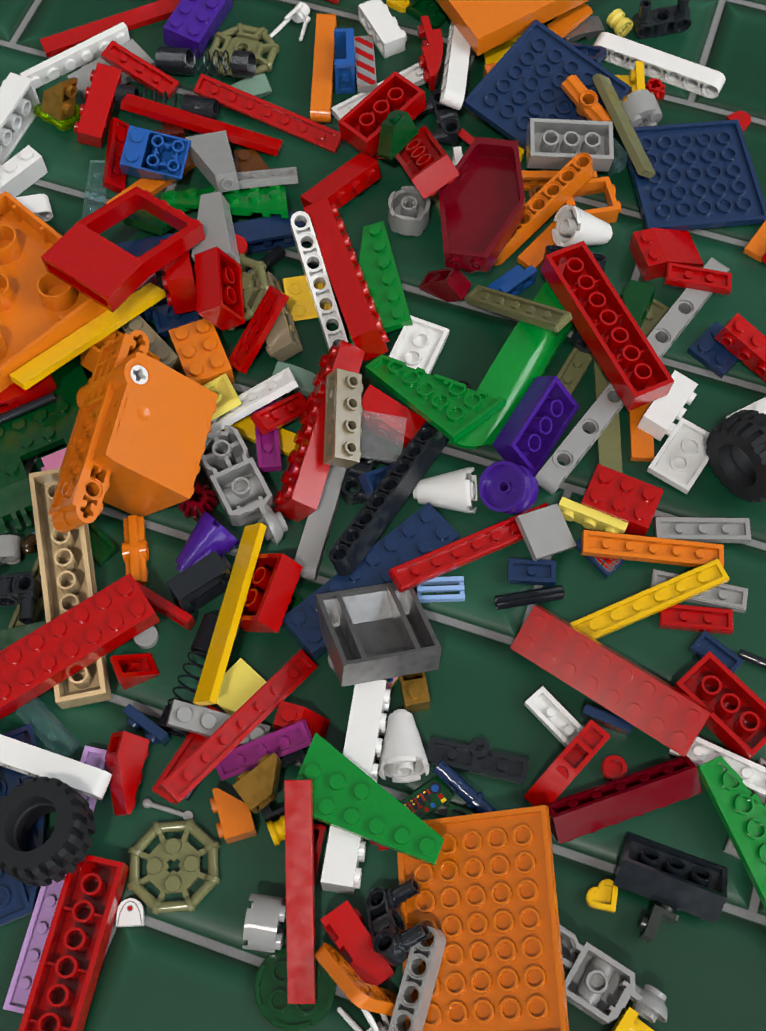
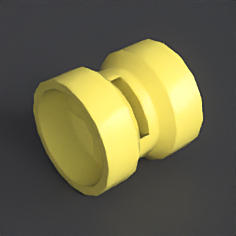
M616 9L608 16L606 23L611 29H614L617 36L624 37L633 28V22L630 18L625 17L626 15L621 9Z

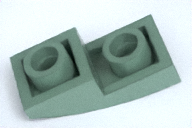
M265 73L230 85L260 99L273 92Z
M278 361L272 376L289 367L298 384V387L293 389L294 393L300 391L302 395L308 396L314 389L312 382L316 374L298 366Z

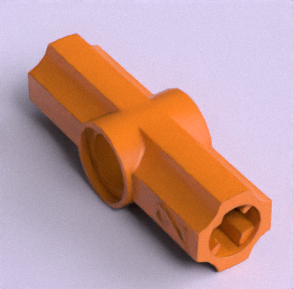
M570 75L561 84L563 91L576 105V112L580 116L586 117L588 121L613 122L610 115L598 102L597 94L592 90H588L576 75Z
M130 515L123 519L124 542H122V555L126 567V575L131 573L135 581L145 586L148 584L147 561H149V548L145 537L144 517Z

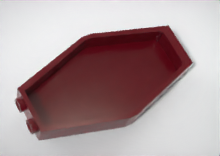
M476 137L455 166L460 175L452 183L441 187L439 191L445 267L464 269L467 273L474 271L488 272L525 215V193L518 141Z

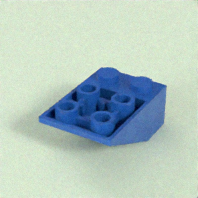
M129 125L120 160L122 174L144 179L182 180L191 140Z

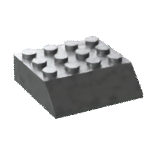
M392 582L316 594L315 599L321 635L341 687L439 669L442 648L413 588L399 593Z

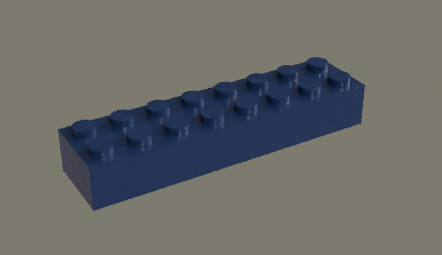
M428 502L373 545L351 575L344 577L336 574L288 612L283 618V628L314 662L317 661L328 650L320 631L315 599L316 594L392 583L393 581L388 575L389 569L459 540V533Z

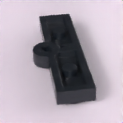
M430 736L426 753L428 762L431 765L436 766L443 759L453 770L519 785L525 784L529 758L498 751H489V743L483 738H476L471 741L470 745Z

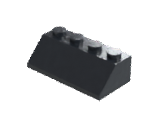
M627 831L615 869L613 885L624 891H631L644 896L650 901H657L668 905L674 910L692 914L701 920L717 923L727 900L728 868Z

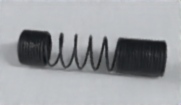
M160 46L157 49L155 65L156 68L164 73L194 75L198 72L201 75L198 71L201 62L199 49H195L194 56L190 48ZM208 49L204 50L203 64L205 72L202 73L204 75L206 72L210 76L217 73L218 76L222 77L226 73L229 77L252 78L255 74L256 58L252 51L235 50L233 52L230 62L232 75H229L227 73L229 65L228 51L225 50L222 56V64L225 71L223 74H218L217 72L220 56L217 49L214 51L213 66L215 72L210 74L208 73L210 53ZM196 51H198L199 54L198 67H196L195 62ZM206 51L208 52V65H207V69H206V65H205V53H206ZM215 52L218 55L217 68L215 67ZM225 52L227 53V66H226V69H225V64H224V55H225ZM195 66L196 71L194 73H191L193 67Z
M118 84L114 96L117 110L126 111L120 109V106L127 93L139 96L137 86ZM146 87L143 89L142 98H144L145 94V99H147ZM156 89L153 91L152 101H154L155 97V102L157 101ZM164 91L163 104L166 105L167 91ZM175 92L173 95V107L176 108L177 93ZM185 94L182 98L181 110L217 120L218 100L216 98Z
M204 614L190 647L192 652L187 654L188 659L192 663L182 665L186 674L177 677L178 682L182 686L172 689L177 698L167 701L168 705L165 706L157 724L170 735L186 738L189 733L188 731L166 726L171 709L169 702L175 699L196 705L191 701L181 698L174 690L187 689L196 693V689L187 687L179 678L191 677L197 681L200 680V677L190 674L185 669V665H195L203 669L204 665L197 664L189 655L194 653L206 659L218 619L217 614Z

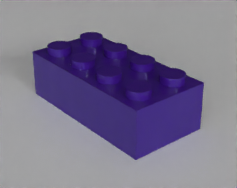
M181 0L163 27L164 44L170 47L190 48L193 56L195 49H199L200 55H202L232 8L233 0ZM196 51L195 58L199 59L198 51Z
M537 376L492 443V446L505 461L526 466L536 476L579 409V405L557 376Z

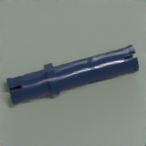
M443 759L432 770L468 804L467 807L470 810L474 809L477 813L498 811L483 798L484 794L481 791L477 792Z

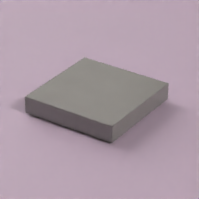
M558 503L519 515L515 518L533 561L572 549L576 546Z

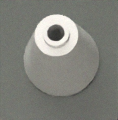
M574 205L562 206L554 217L556 227L555 229L552 228V237L557 246L568 247L584 241L587 246L603 245L608 243L612 237L610 224Z
M467 467L422 479L414 488L413 497L418 500L419 504L425 505L429 502L434 507L468 514L475 513L477 507L472 506L473 501L478 499L477 477L471 474L475 469L474 467Z
M397 709L388 716L378 766L379 776L386 780L385 776L390 777L394 783L415 782L421 779V774L425 773L426 776L429 774V762L413 715L405 709Z

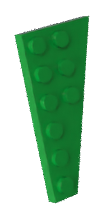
M285 185L222 192V195L229 203L231 215L250 216L253 213H260L263 217H271V214H281V218H289ZM213 186L206 189L189 188L186 191L169 190L161 193V200H165L175 209L187 212L190 209L199 210L200 196L202 194L217 191H215Z
M384 220L364 226L359 264L364 274L363 277L370 289V296H372L375 302V309L382 320V327L388 333L401 329L404 326H411L413 323ZM349 333V341H350V344H351V343H354V342H353V340H352V338H351V336H350V333Z
M383 354L365 366L366 372L453 443L506 406V399L502 397L493 398L488 396L485 391L479 390L477 392L466 387V384L438 374L434 376L427 374L422 368L417 367L414 369L405 366V362Z
M315 732L296 778L313 780V819L435 866L444 843V838Z
M719 756L697 766L698 773L766 910V807L761 803L762 800L758 795L752 793L743 783V779Z

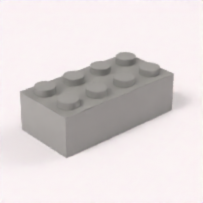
M530 118L526 130L527 168L561 170L577 154L587 153L592 158L593 171H609L614 160L613 122Z

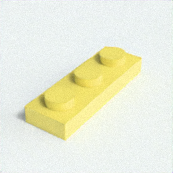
M564 497L561 498L558 505L566 521H575L589 530L624 534L628 525L625 521Z

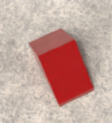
M151 653L116 655L109 658L117 679L124 690L159 675Z

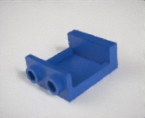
M354 28L334 29L336 94H356Z

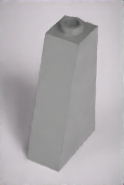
M226 130L185 137V139L191 140L188 152L189 158L217 192L220 191L222 193L239 189Z
M220 191L202 194L200 196L197 220L203 225L206 239L193 247L191 259L195 263V254L217 246L240 264L229 203Z

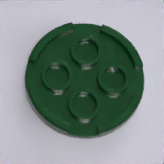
M284 946L281 950H276V953L269 955L260 965L254 982V997L259 1011L269 1023L285 1031H303L318 1024L329 1012L335 997V981L316 959V1003L288 1004L287 946Z

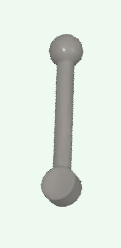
M149 798L144 799L142 802L144 808L152 807L183 817L185 821H188L189 818L193 819L191 811L182 812L154 803Z

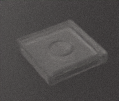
M363 410L360 424L362 427V435L360 437L361 458L395 463L402 453L407 418Z

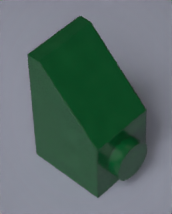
M394 110L381 123L377 152L379 157L392 160L419 133L408 112Z

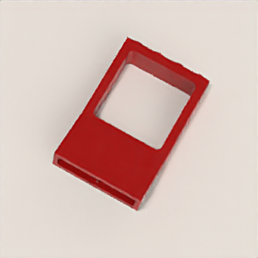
M136 186L78 221L41 256V259L49 273L113 313L149 276L206 238L203 225L199 220L190 218L182 210L173 208L165 200H160L148 190L144 191ZM140 209L147 211L179 230L140 257L133 256L99 235Z

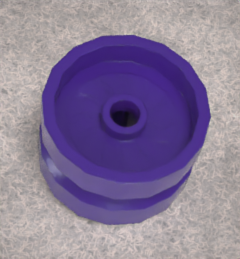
M504 460L494 462L484 470L480 477L478 485L479 496L484 505L493 511L511 515L521 514L529 510L537 500L539 492L538 481L534 473L526 466Z

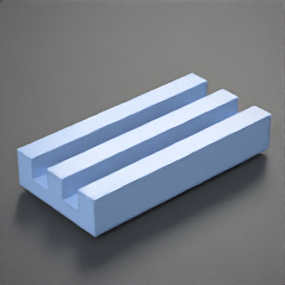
M464 576L436 577L416 586L417 597L420 603L465 601ZM421 585H447V586H421ZM459 591V594L422 595V593L425 592L442 593Z

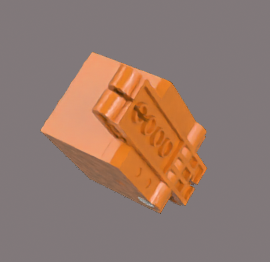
M134 330L129 334L124 333L114 339V341L102 346L92 377L89 378L88 383L82 386L77 393L76 399L79 411L58 473L59 481L48 515L52 516L54 528L61 533L72 531L95 521L103 510L104 504L102 501L131 515L144 517L189 500L194 493V482L200 471L199 464L201 456L206 449L207 435L212 427L210 424L212 416L217 409L216 401L218 394L148 356L149 338L141 330Z

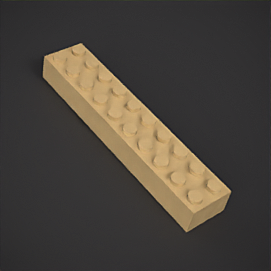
M60 468L29 473L46 623L97 593L89 525L87 524L72 531L61 533L54 528L52 516L48 515L59 481L58 473ZM106 655L54 686L55 703L60 708L67 709L112 700Z

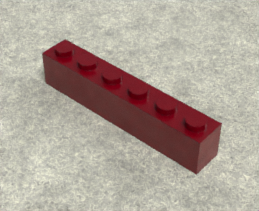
M686 755L685 757L681 756L545 805L549 808L551 833L557 842L561 844L588 833H595L602 828L617 825L627 819L642 816L655 809L667 807L669 804L680 800L689 799L694 795L702 793L698 768Z

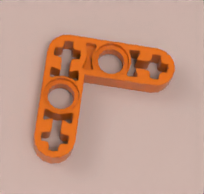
M323 943L315 953V957L348 999L360 1009L392 1016L397 995L387 988L364 983L334 947Z

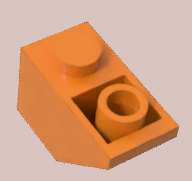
M218 788L212 789L214 797L210 798L213 813L218 812L220 822L216 823L219 838L224 837L226 843L230 844L256 836L257 832L253 816L246 803Z

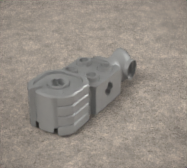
M225 425V431L218 429L210 432L206 438V449L201 456L200 465L208 481L212 484L232 526L248 525L255 521L263 523L267 526L264 535L267 541L271 539L274 545L277 546L282 540L284 532L288 531V527L280 511L273 512L274 502L272 493L253 457H249L248 448L238 429Z
M560 925L566 999L569 1003L602 1025L618 1018L628 1001L633 1004L631 1008L639 1013V1016L652 1023H655L656 1019L667 1022L668 1013L665 1005L667 996L649 984H644L643 988L635 984L634 972L588 942L583 945L579 944L576 935Z

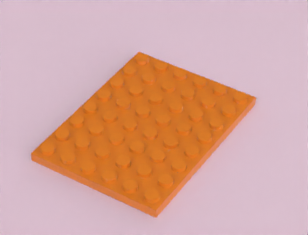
M541 805L422 820L444 838V843L435 866L397 852L399 885L413 878L420 887V894L409 898L400 907L405 930L422 921L426 926L440 929L446 937V946L423 1031H569L548 806ZM430 933V938L426 939L428 947L434 941L432 933ZM408 956L406 960L402 963L403 974L406 967ZM424 960L419 965L420 974H423L426 970V962ZM416 988L413 990L411 995L412 1001L414 1003L417 1001L419 996L418 990ZM409 1017L405 1019L406 1031H408L411 1026V1021Z

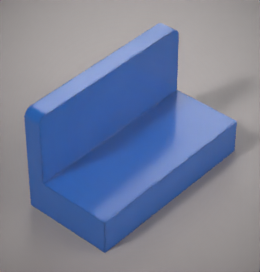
M517 265L488 285V288L518 296L536 282L538 270L532 265L525 270L520 265Z

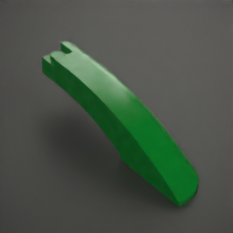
M546 281L533 301L565 311ZM572 320L558 333L522 321L517 323L477 389V392L479 390L485 391L488 396L497 399L499 396L506 399V406L457 442L453 443L449 440V444L466 449H477L478 446L484 445L492 446V443L537 376H544L561 345L574 327Z

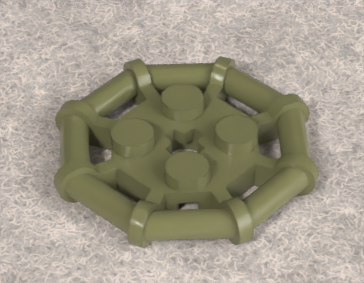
M241 22L222 32L217 31L214 34V40L209 53L210 60L213 63V53L216 49L220 57L227 50L229 53L227 73L232 75L230 62L233 52L235 50L242 51L243 49L252 51L256 58V64L260 65L256 67L254 74L256 76L264 72H270L273 69L272 65L277 53L280 51V47L274 42L268 33V29L265 27H252L243 25ZM259 40H264L266 44L260 43ZM215 52V58H214V59H215V67L217 68L218 55H217V52ZM225 52L224 59H225L226 61L224 62V64H225V69H226V66H227V53ZM269 52L266 59L262 58L263 53ZM219 61L218 74L225 72L221 61Z
M239 254L242 270L244 311H247L245 312L246 322L253 317L269 288L266 275V264L263 261H256L245 257L244 254ZM245 267L253 268L250 273H246ZM257 278L259 279L260 284L258 287L255 286V283H257ZM235 327L230 328V329H227V330H228V331H232V330L235 329Z
M191 818L188 821L158 822L157 820L153 822V826L133 847H129L127 852L130 854L128 890L133 891L152 910V914L155 915L165 912L190 911L191 913L195 911V907L215 885L220 883L218 878V848L220 845L218 841H214L195 823V820ZM184 831L181 839L171 838L166 840L164 832ZM191 834L204 846L203 849L197 851L188 842ZM158 836L160 843L150 854L143 852ZM208 854V874L201 873L200 862L201 857ZM140 858L147 860V876L141 879ZM179 860L178 866L180 870L178 872L173 870L169 873L168 863ZM198 879L204 880L205 882L190 897L188 890ZM151 882L160 890L158 898L156 899L144 885ZM171 893L183 894L185 899L164 902L166 896Z

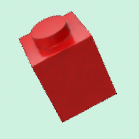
M280 701L273 722L275 730L305 719L312 737H314L316 732L325 740L330 720L306 707Z

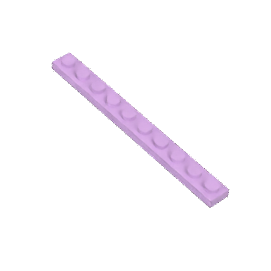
M85 746L80 762L106 771L105 755L107 750ZM80 794L90 804L89 808L94 812L97 799ZM52 880L51 885L41 886L3 1006L4 1010L24 1013L64 880L58 883Z

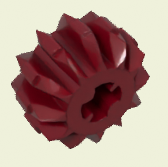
M197 481L192 497L189 500L178 503L180 504L178 506L179 511L184 513L187 520L193 516L195 522H197L204 511L208 514H213V507L217 506L215 491L210 490L208 484L201 487V483Z

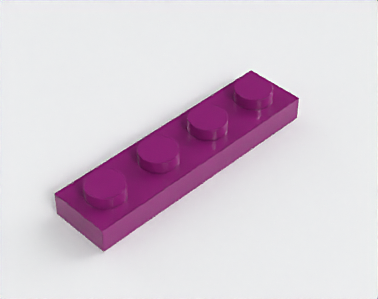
M273 400L271 403H269V404H267V405H265V406L259 408L258 410L254 411V413H256V412H258V411H260V410H262V409H264V408H266V407H268V406H270V405L276 403V401ZM255 425L259 471H282L278 429L263 436Z
M302 719L238 745L216 766L221 781L255 768L258 766L257 762L267 754L272 755L275 753L280 758L310 746L313 737L305 719Z

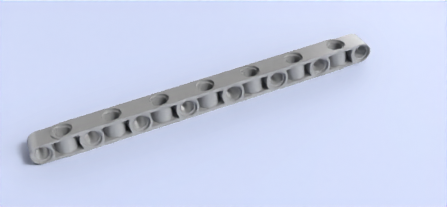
M711 258L703 267L723 272H729L730 270L714 258ZM686 288L648 335L647 339L660 360L713 294L712 292ZM611 383L536 475L535 478L538 481V485L553 495L624 406ZM558 461L563 462L566 466L560 465Z

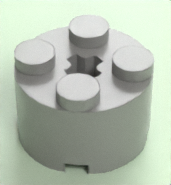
M647 89L632 92L627 95L628 99L622 102L621 100L622 106L633 127L657 126L662 119L663 114L655 95Z
M415 186L401 187V190L392 192L388 199V222L390 229L402 235L420 236L429 224L430 199L429 197L423 199Z
M251 893L249 901L254 902H252L251 908H247L243 930V940L248 941H245L242 948L276 953V950H281L285 937V929H281V923L285 922L286 902L284 897Z

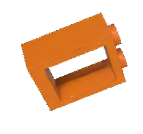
M609 176L588 180L564 204L576 206L573 197L604 192L608 207L584 211L606 223H615L618 214L621 213V203L616 199L615 185L611 184Z

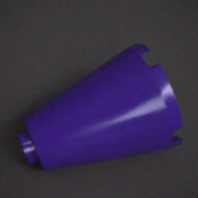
M204 511L175 560L178 563L176 569L182 572L215 550L221 557L238 546L240 542L210 514Z

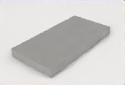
M133 39L121 45L155 66V62ZM101 57L67 76L68 79L73 77L78 79L77 91L84 99L87 86L90 87L92 83L90 82L92 69L96 70L97 63L112 66L101 59ZM122 72L121 84H127L134 80Z

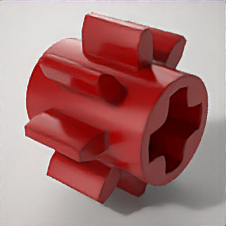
M649 79L648 83H645V89L649 90L650 93H654L657 102L659 98L664 99L666 85L660 79Z

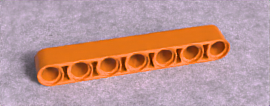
M317 14L310 120L317 123H331L335 59L334 29H337L336 14Z
M579 153L574 156L525 204L523 220L493 266L504 263L591 179L594 171L592 158L589 154Z

